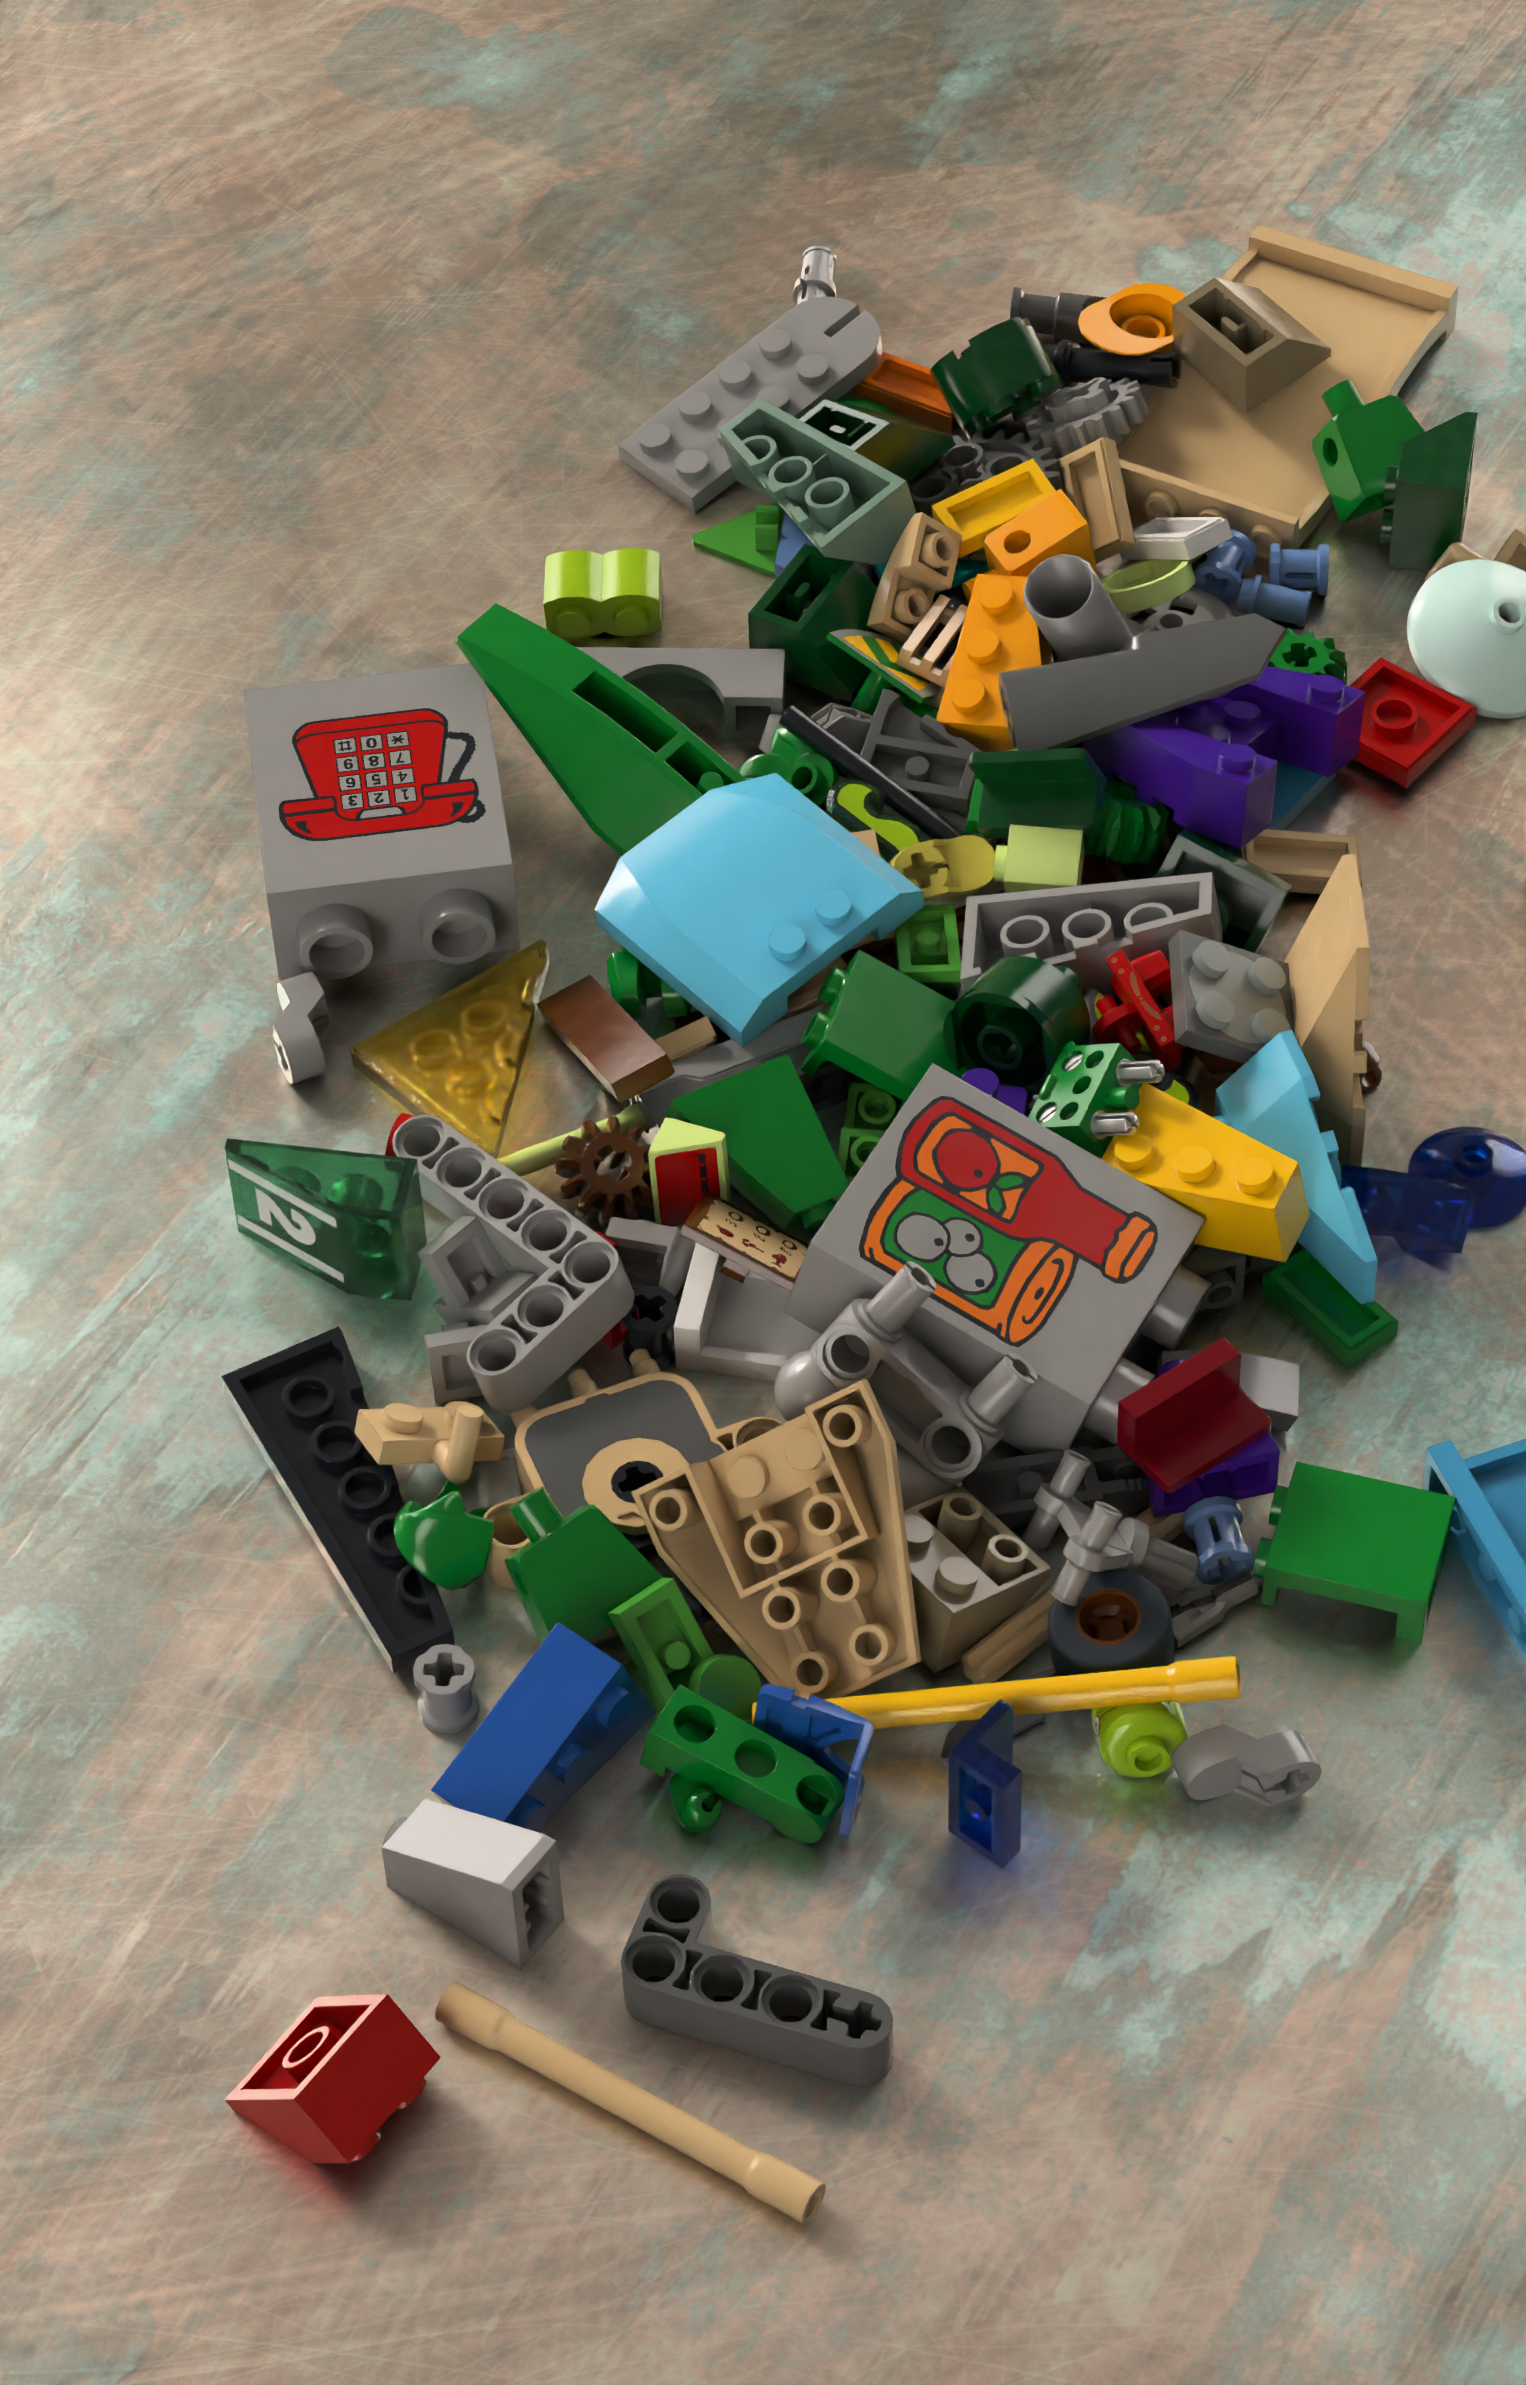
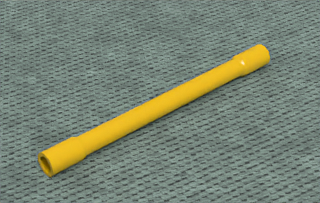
M1227 1656L1177 1661L1171 1665L823 1700L872 1722L873 1729L1166 1701L1183 1704L1235 1699L1242 1697V1684L1238 1657ZM754 1702L752 1706V1725H754L757 1702Z

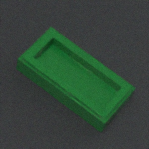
M1305 1248L1289 1257L1286 1263L1282 1262L1262 1275L1261 1289L1348 1368L1397 1336L1399 1322L1375 1300L1370 1303L1360 1304Z

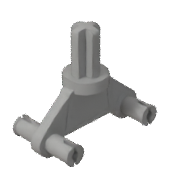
M1065 1450L1064 1456L1050 1484H1040L1033 1498L1038 1507L1025 1533L1021 1536L1022 1541L1029 1547L1037 1551L1047 1552L1048 1546L1060 1523L1068 1535L1069 1539L1063 1549V1554L1068 1559L1053 1588L1050 1590L1051 1595L1062 1603L1076 1606L1092 1571L1100 1572L1114 1569H1123L1144 1576L1147 1579L1178 1591L1185 1590L1188 1585H1192L1197 1576L1196 1571L1199 1564V1559L1194 1553L1149 1536L1148 1525L1134 1518L1127 1517L1117 1526L1116 1524L1121 1519L1122 1514L1107 1503L1096 1501L1092 1510L1074 1497L1091 1462L1085 1456L1075 1451Z

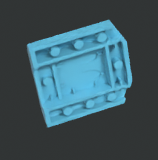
M773 773L709 790L621 856L595 907L596 923L600 928L704 1016H708L710 1021L743 1048L788 1013L787 997L869 933L878 941L882 940L924 907L923 891L781 776Z

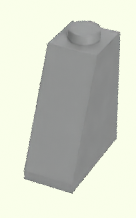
M425 1798L408 1818L402 1817L398 1819L384 1838L381 1849L387 1886L519 1969H522L565 1920L557 1842L543 1833Z

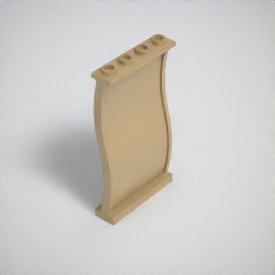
M1258 224L1249 236L1247 251L1228 269L1221 279L1261 290L1330 347L1331 357L1247 413L1180 357L1181 374L1180 379H1177V387L1172 389L1153 386L1145 399L1149 412L1142 415L1143 421L1141 423L1129 426L1130 432L1121 434L1123 440L1116 447L1130 514L1148 520H1153L1157 517H1223V519L1228 520L1231 530L1241 532L1254 543L1256 556L1269 560L1270 543H1279L1282 549H1298L1333 505L1312 449L1313 438L1333 418L1322 399L1323 393L1342 381L1352 380L1364 404L1388 395L1397 396L1427 350L1437 339L1446 342L1453 332L1459 286Z

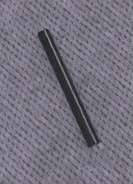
M794 705L790 706L782 715L779 725L819 755L826 758L859 785L871 789V794L931 839L947 840L966 835Z

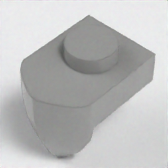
M611 1217L605 1236L617 1244V1252L629 1280L662 1287L671 1292L675 1299L683 1291L696 1245L695 1242L680 1234L681 1229L677 1227L659 1225L647 1220L635 1221Z

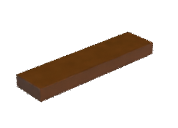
M591 975L536 1003L544 1021L619 1103L627 1101L675 1073L666 1052Z

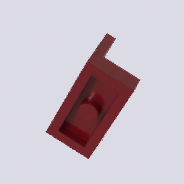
M1223 1337L1118 1402L1117 1445L1163 1491L1173 1493L1271 1431L1272 1420L1269 1415L1239 1388L1241 1353Z

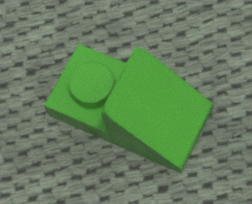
M924 905L922 909L894 930L896 970L946 998L956 1000L959 997L961 988V957L955 905Z
M662 1577L608 1613L632 1658L630 1662L624 1665V1668L658 1714L661 1713L679 1684L686 1688L689 1687V1680L695 1667L703 1659L714 1655L674 1578Z

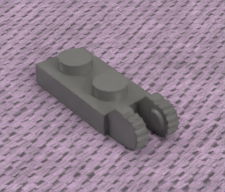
M1090 1446L1069 1449L1085 1456L1091 1462L1074 1494L1077 1500L1092 1510L1096 1501L1107 1503L1119 1510L1122 1516L1130 1512L1133 1514L1138 1511L1142 1512L1143 1509L1148 1508L1150 1501L1146 1479L1141 1480L1140 1477L1138 1479L1133 1478L1136 1475L1139 1476V1473L1143 1470L1120 1447L1112 1446L1091 1450ZM1065 1450L980 1462L976 1469L959 1483V1486L967 1489L1008 1528L1028 1526L1038 1507L1033 1498L1040 1484H1050L1064 1456Z

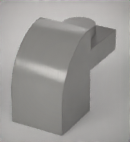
M461 1216L417 1252L442 1296L433 1305L446 1324L464 1321L468 1322L469 1327L489 1324L538 1279L536 1273L507 1270L479 1219L475 1216Z

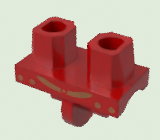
M1123 950L1107 957L1106 963L1113 973L1110 986L1122 1005L1118 1006L1111 995L1103 996L1096 1002L1095 1005L1102 1015L1092 1027V1035L1097 1043H1120L1132 1055L1142 1048V1044L1136 1036V1033L1139 1031L1156 1060L1163 1064L1165 1073L1181 1066L1180 1050L1187 1046L1175 1043L1173 1004L1160 1010L1154 1001V998L1171 990L1170 964L1162 951H1154L1131 962Z

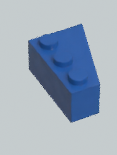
M558 1622L431 1791L443 1804L541 1833L546 1823L656 1713V1710L621 1663Z

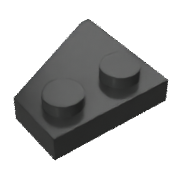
M883 689L860 755L927 806L963 813L969 812L974 781L978 779L968 766L970 753L982 751L962 737H954L947 733L944 725L928 714L920 718L901 705L898 694L892 690ZM852 779V784H858ZM870 792L866 795V796H870V797H875V796H874L873 794H871Z

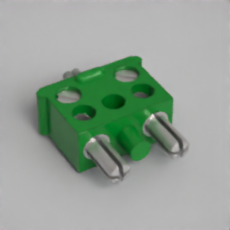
M1070 1041L1063 1046L1039 1094L1032 1097L1033 1102L1029 1103V1110L1031 1112L1028 1118L1094 1156L1104 1155L1114 1136L1133 1135L1137 1132L1139 1119L1135 1116V1113L1127 1111L1135 1109L1139 1105L1140 1095L1138 1090L1141 1084L1162 1081L1161 1076L1165 1074L1164 1066L1158 1060L1136 1061L1120 1043L1077 1046L1074 1041Z

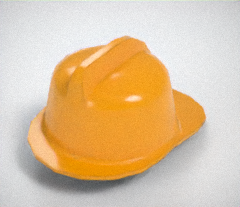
M1157 283L1134 284L1081 311L1078 326L1081 334L1090 343L1105 351L1135 356L1157 352L1170 353L1174 351L1172 305L1186 297V295L1169 285Z

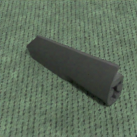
M1253 613L1143 633L1126 641L1117 652L998 673L1000 700L1013 749H1065L1179 707L1226 695L1234 688L1260 679L1272 654L1286 635L1285 628Z

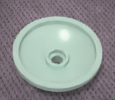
M1482 559L1460 561L1440 569L1420 588L1408 613V644L1419 671L1430 684L1476 707V714L1501 719L1526 716V572L1510 564ZM1501 616L1507 618L1511 623L1503 620Z

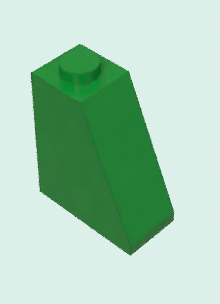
M788 1054L672 1100L664 1116V1119L665 1117L673 1118L726 1134L730 1184L783 1231L802 1223L806 1231L821 1227L850 1185Z

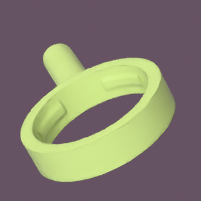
M1205 552L1191 560H1141L1110 573L1100 581L1120 614L1141 611L1170 601L1188 591L1196 582L1191 564L1202 557Z

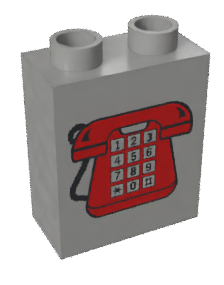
M470 663L244 690L266 895L279 978L294 977L312 971L321 978L341 979L355 975L368 967L433 959L443 963L462 964L477 960L486 953L520 949L513 864L484 680Z

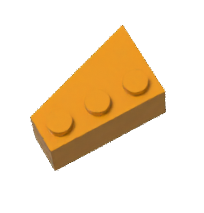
M977 574L936 721L944 725L947 733L954 737H962L982 752L1013 749L1000 700L998 673L1054 663L1052 647L1024 604L1023 589L1027 577Z

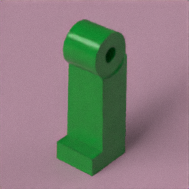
M679 1684L649 1729L639 1765L662 1777L671 1769L765 1818L788 1838L808 1844L818 1842L843 1804L846 1793L839 1780L827 1770L815 1764L813 1759Z

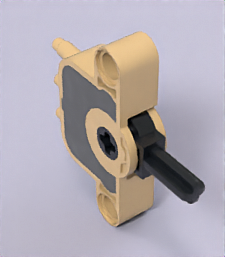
M636 1349L630 1355L629 1360L633 1366L635 1378L600 1390L595 1381L590 1379L586 1370H573L568 1377L572 1387L573 1399L538 1411L534 1403H531L522 1410L510 1413L517 1428L514 1440L518 1478L522 1495L490 1507L483 1515V1518L492 1521L495 1527L486 1564L487 1575L493 1583L502 1588L516 1589L504 1559L530 1542L509 1508L543 1486L563 1517H566L581 1506L595 1505L663 1578H674L700 1629H703L704 1623L713 1617L658 1555L631 1492L688 1464L708 1461L784 1424V1422L773 1417L760 1416L717 1429L698 1390L693 1384L678 1374L661 1372L657 1362L651 1358L646 1349Z

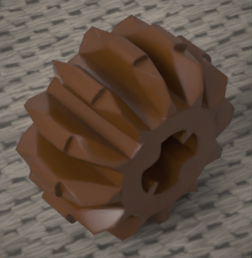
M616 1116L608 1118L604 1133L591 1120L584 1122L581 1127L582 1139L568 1135L562 1144V1149L568 1157L558 1159L554 1166L555 1174L569 1179L560 1186L558 1191L560 1198L571 1199L580 1196L581 1200L575 1210V1215L578 1218H584L591 1207L599 1209L598 1221L602 1227L609 1225L610 1219L614 1215V1209H616L621 1218L635 1220L638 1215L636 1204L644 1207H651L653 1205L648 1160L651 1144L641 1147L637 1145L643 1133L641 1125H634L627 1136L620 1134V1122ZM601 1162H604L608 1169L620 1168L621 1174L616 1182L610 1174L598 1175L597 1170Z

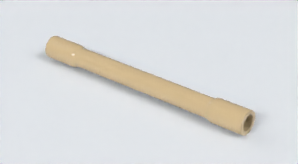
M459 1982L452 1983L441 1996L435 2011V2019L438 2022L487 2049L498 2050L690 2156L742 2185L750 2195L795 2220L806 2224L817 2212L826 2190L824 2183L771 2154L760 2153L516 2019L508 2009Z

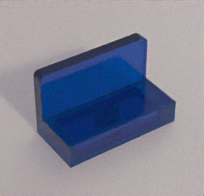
M1003 1699L998 1700L948 1751V1831L1001 1868H1004L1020 1851L1022 1771L1013 1765L1014 1707Z

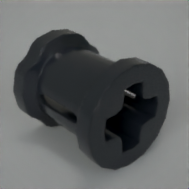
M653 1285L640 1286L633 1289L635 1295L633 1306L627 1315L620 1320L625 1329L628 1330L624 1335L623 1356L628 1364L632 1366L629 1360L631 1353L636 1349H646L651 1358L657 1362L660 1370L670 1367L676 1361L674 1328L672 1326L675 1324L678 1312L677 1300L671 1292L662 1287Z

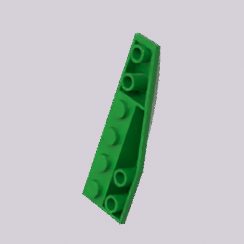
M497 603L456 638V645L478 675L484 680L486 686L592 831L620 856H623L709 790L747 780L687 726L641 690L593 657L543 627Z

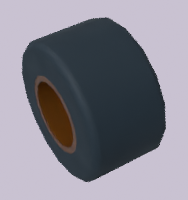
M1123 1569L1092 1572L1076 1606H1070L1055 1599L1048 1611V1639L1052 1663L1058 1676L1161 1667L1174 1663L1175 1641L1171 1610L1162 1591L1144 1576Z

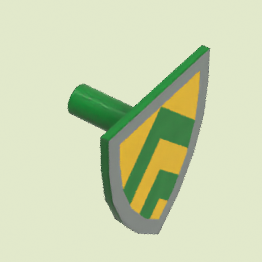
M842 629L829 632L826 639L871 669L869 676L850 708L873 715L883 689L894 692L901 690L920 704L932 700L941 690V686L896 664L901 648L905 644L903 642L857 629ZM920 650L915 658L922 661L925 652Z

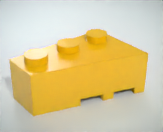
M1143 1083L1138 1091L1140 1095L1139 1105L1137 1108L1127 1111L1135 1113V1116L1139 1119L1137 1132L1133 1135L1114 1136L1101 1160L1205 1218L1206 1220L1194 1244L1286 1263L1310 1216L1299 1162L1148 1083Z

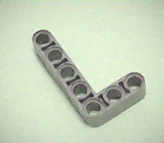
M433 1115L411 1117L403 1122L395 1131L392 1144L412 1189L454 1222L463 1215L477 1217L500 1257L519 1271L536 1273L538 1279L475 1336L469 1344L466 1354L468 1365L490 1407L499 1412L508 1413L522 1410L533 1403L627 1315L635 1299L633 1287L619 1254L611 1243L442 1119Z

